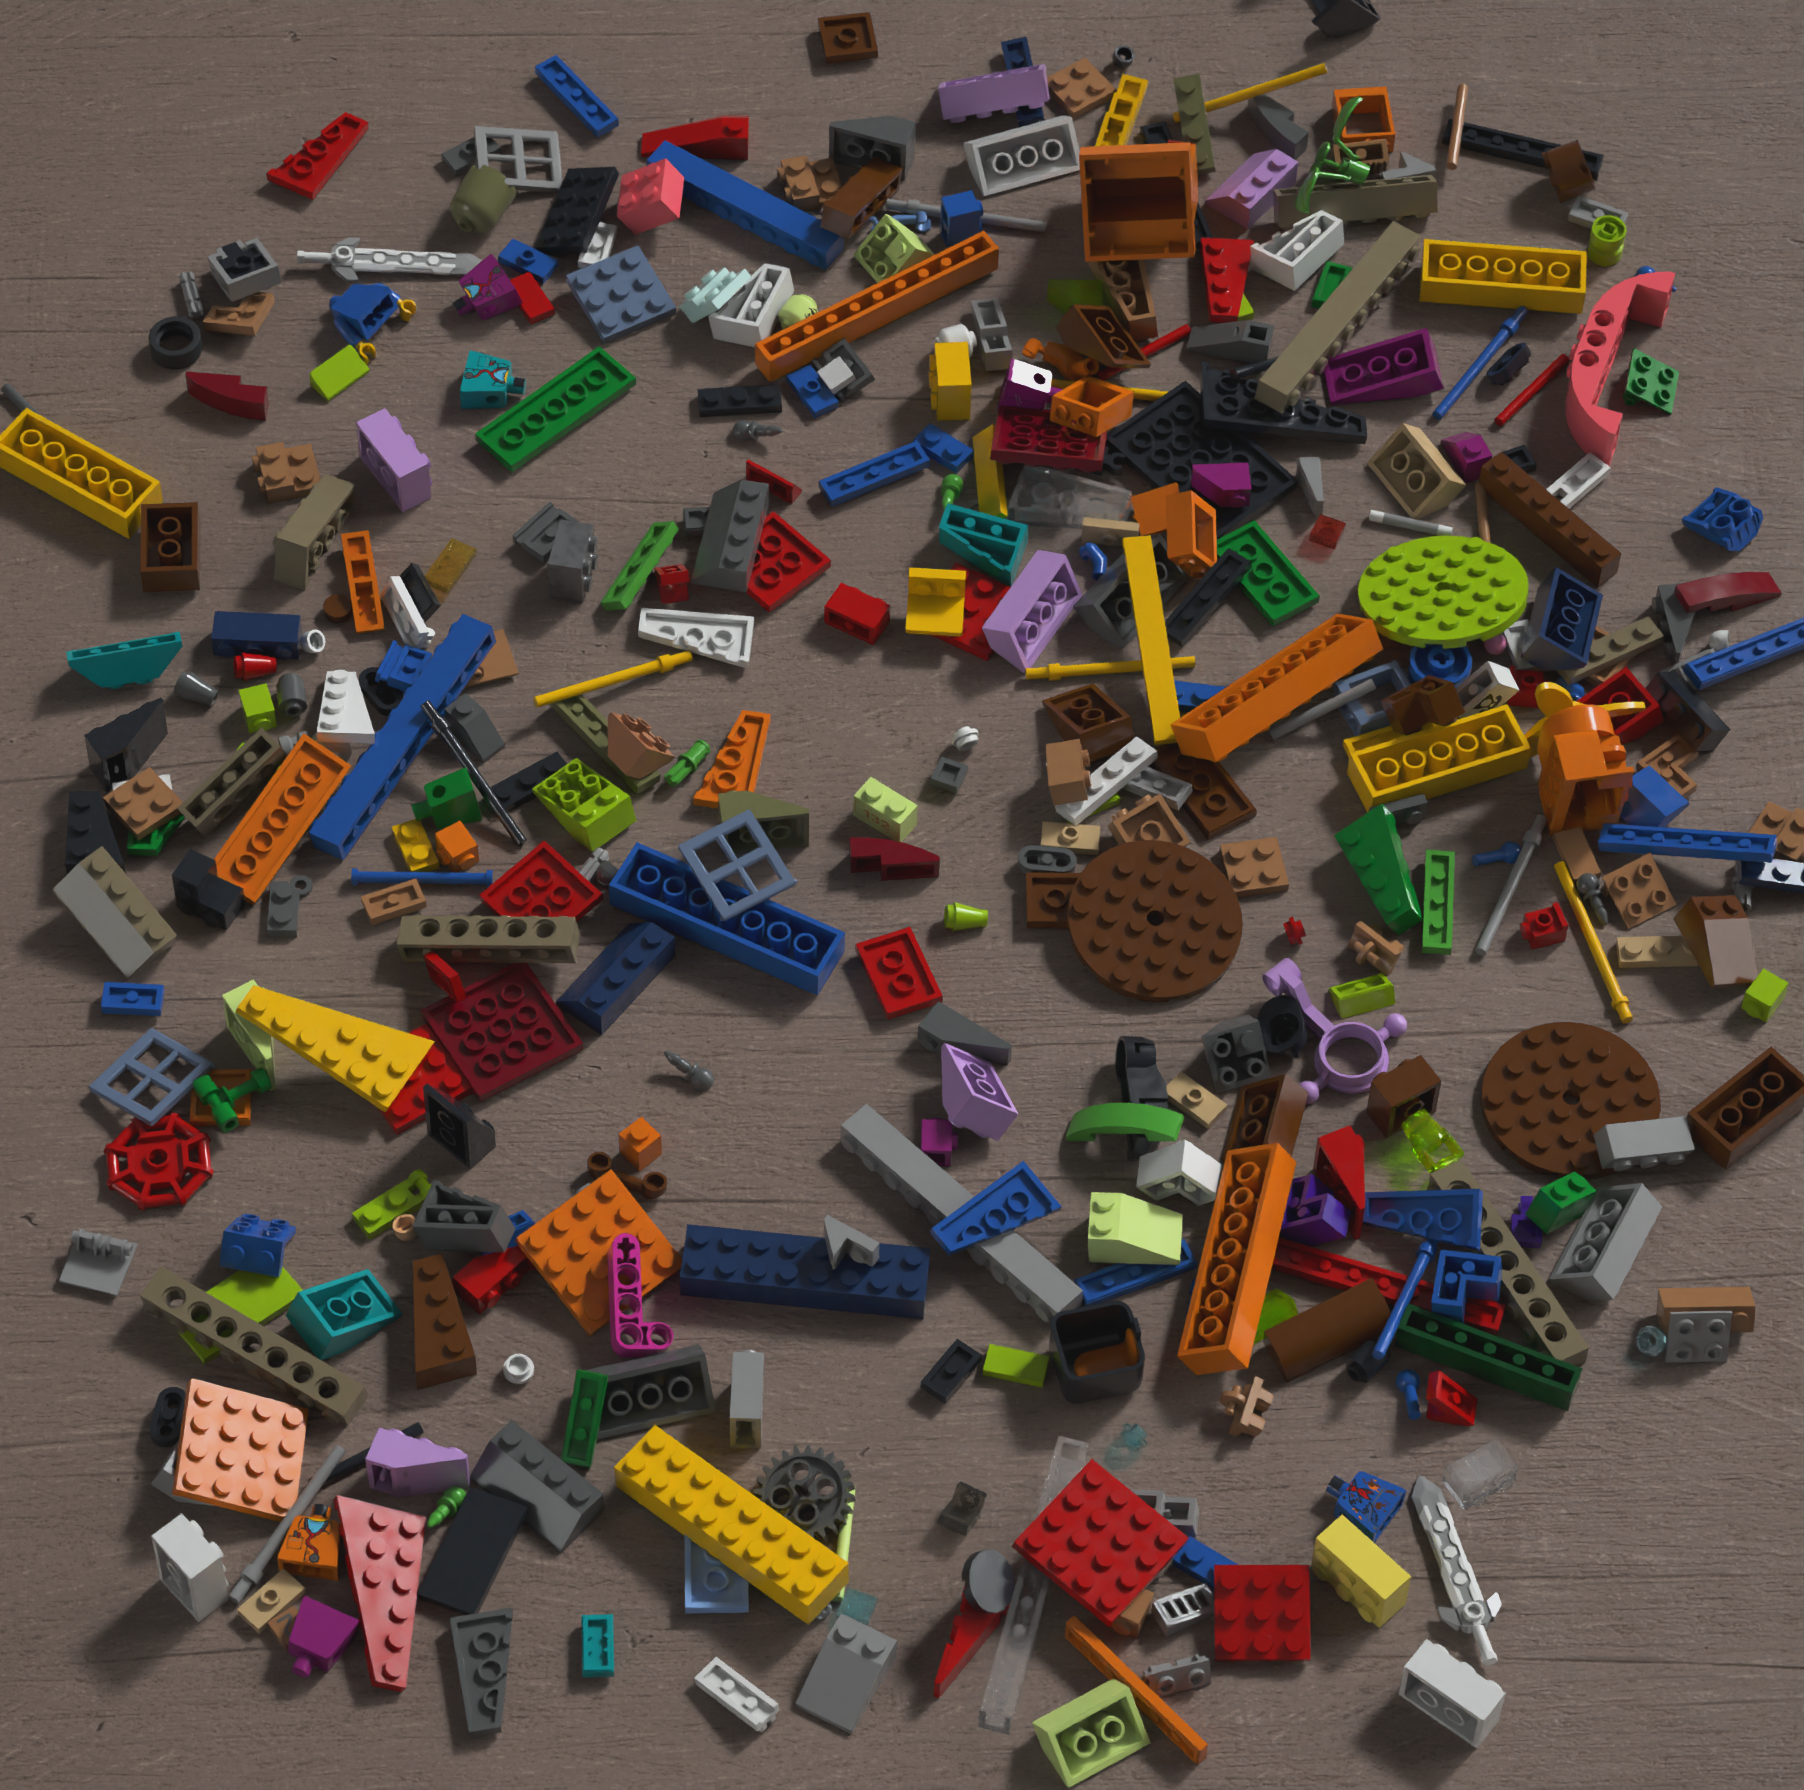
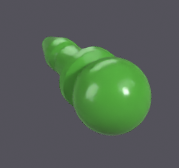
M949 474L942 480L941 495L943 497L942 506L944 510L947 503L953 505V501L959 498L963 490V480L956 474Z
M452 1486L444 1491L443 1496L437 1501L438 1508L428 1519V1528L439 1525L446 1516L452 1517L459 1511L467 1495L461 1487Z

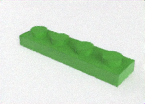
M673 521L656 522L651 525L600 602L606 611L624 610L632 604L638 590L646 583V578L659 563L660 557L665 549L670 546L673 537L679 530Z
M1426 850L1421 953L1451 955L1455 852Z

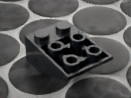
M160 697L152 702H146L140 708L128 714L120 715L114 721L102 727H96L84 735L90 769L106 792L113 790L112 783L128 781L135 777L167 736L168 730L163 699Z

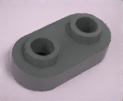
M1028 845L1019 852L1018 867L1024 874L1074 873L1076 869V856L1067 848Z

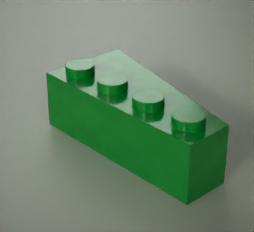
M1381 803L1335 834L1334 837L1384 921L1399 936L1422 921L1423 918L1414 886L1411 884L1410 871L1404 859L1401 848L1403 846L1396 830L1394 815Z

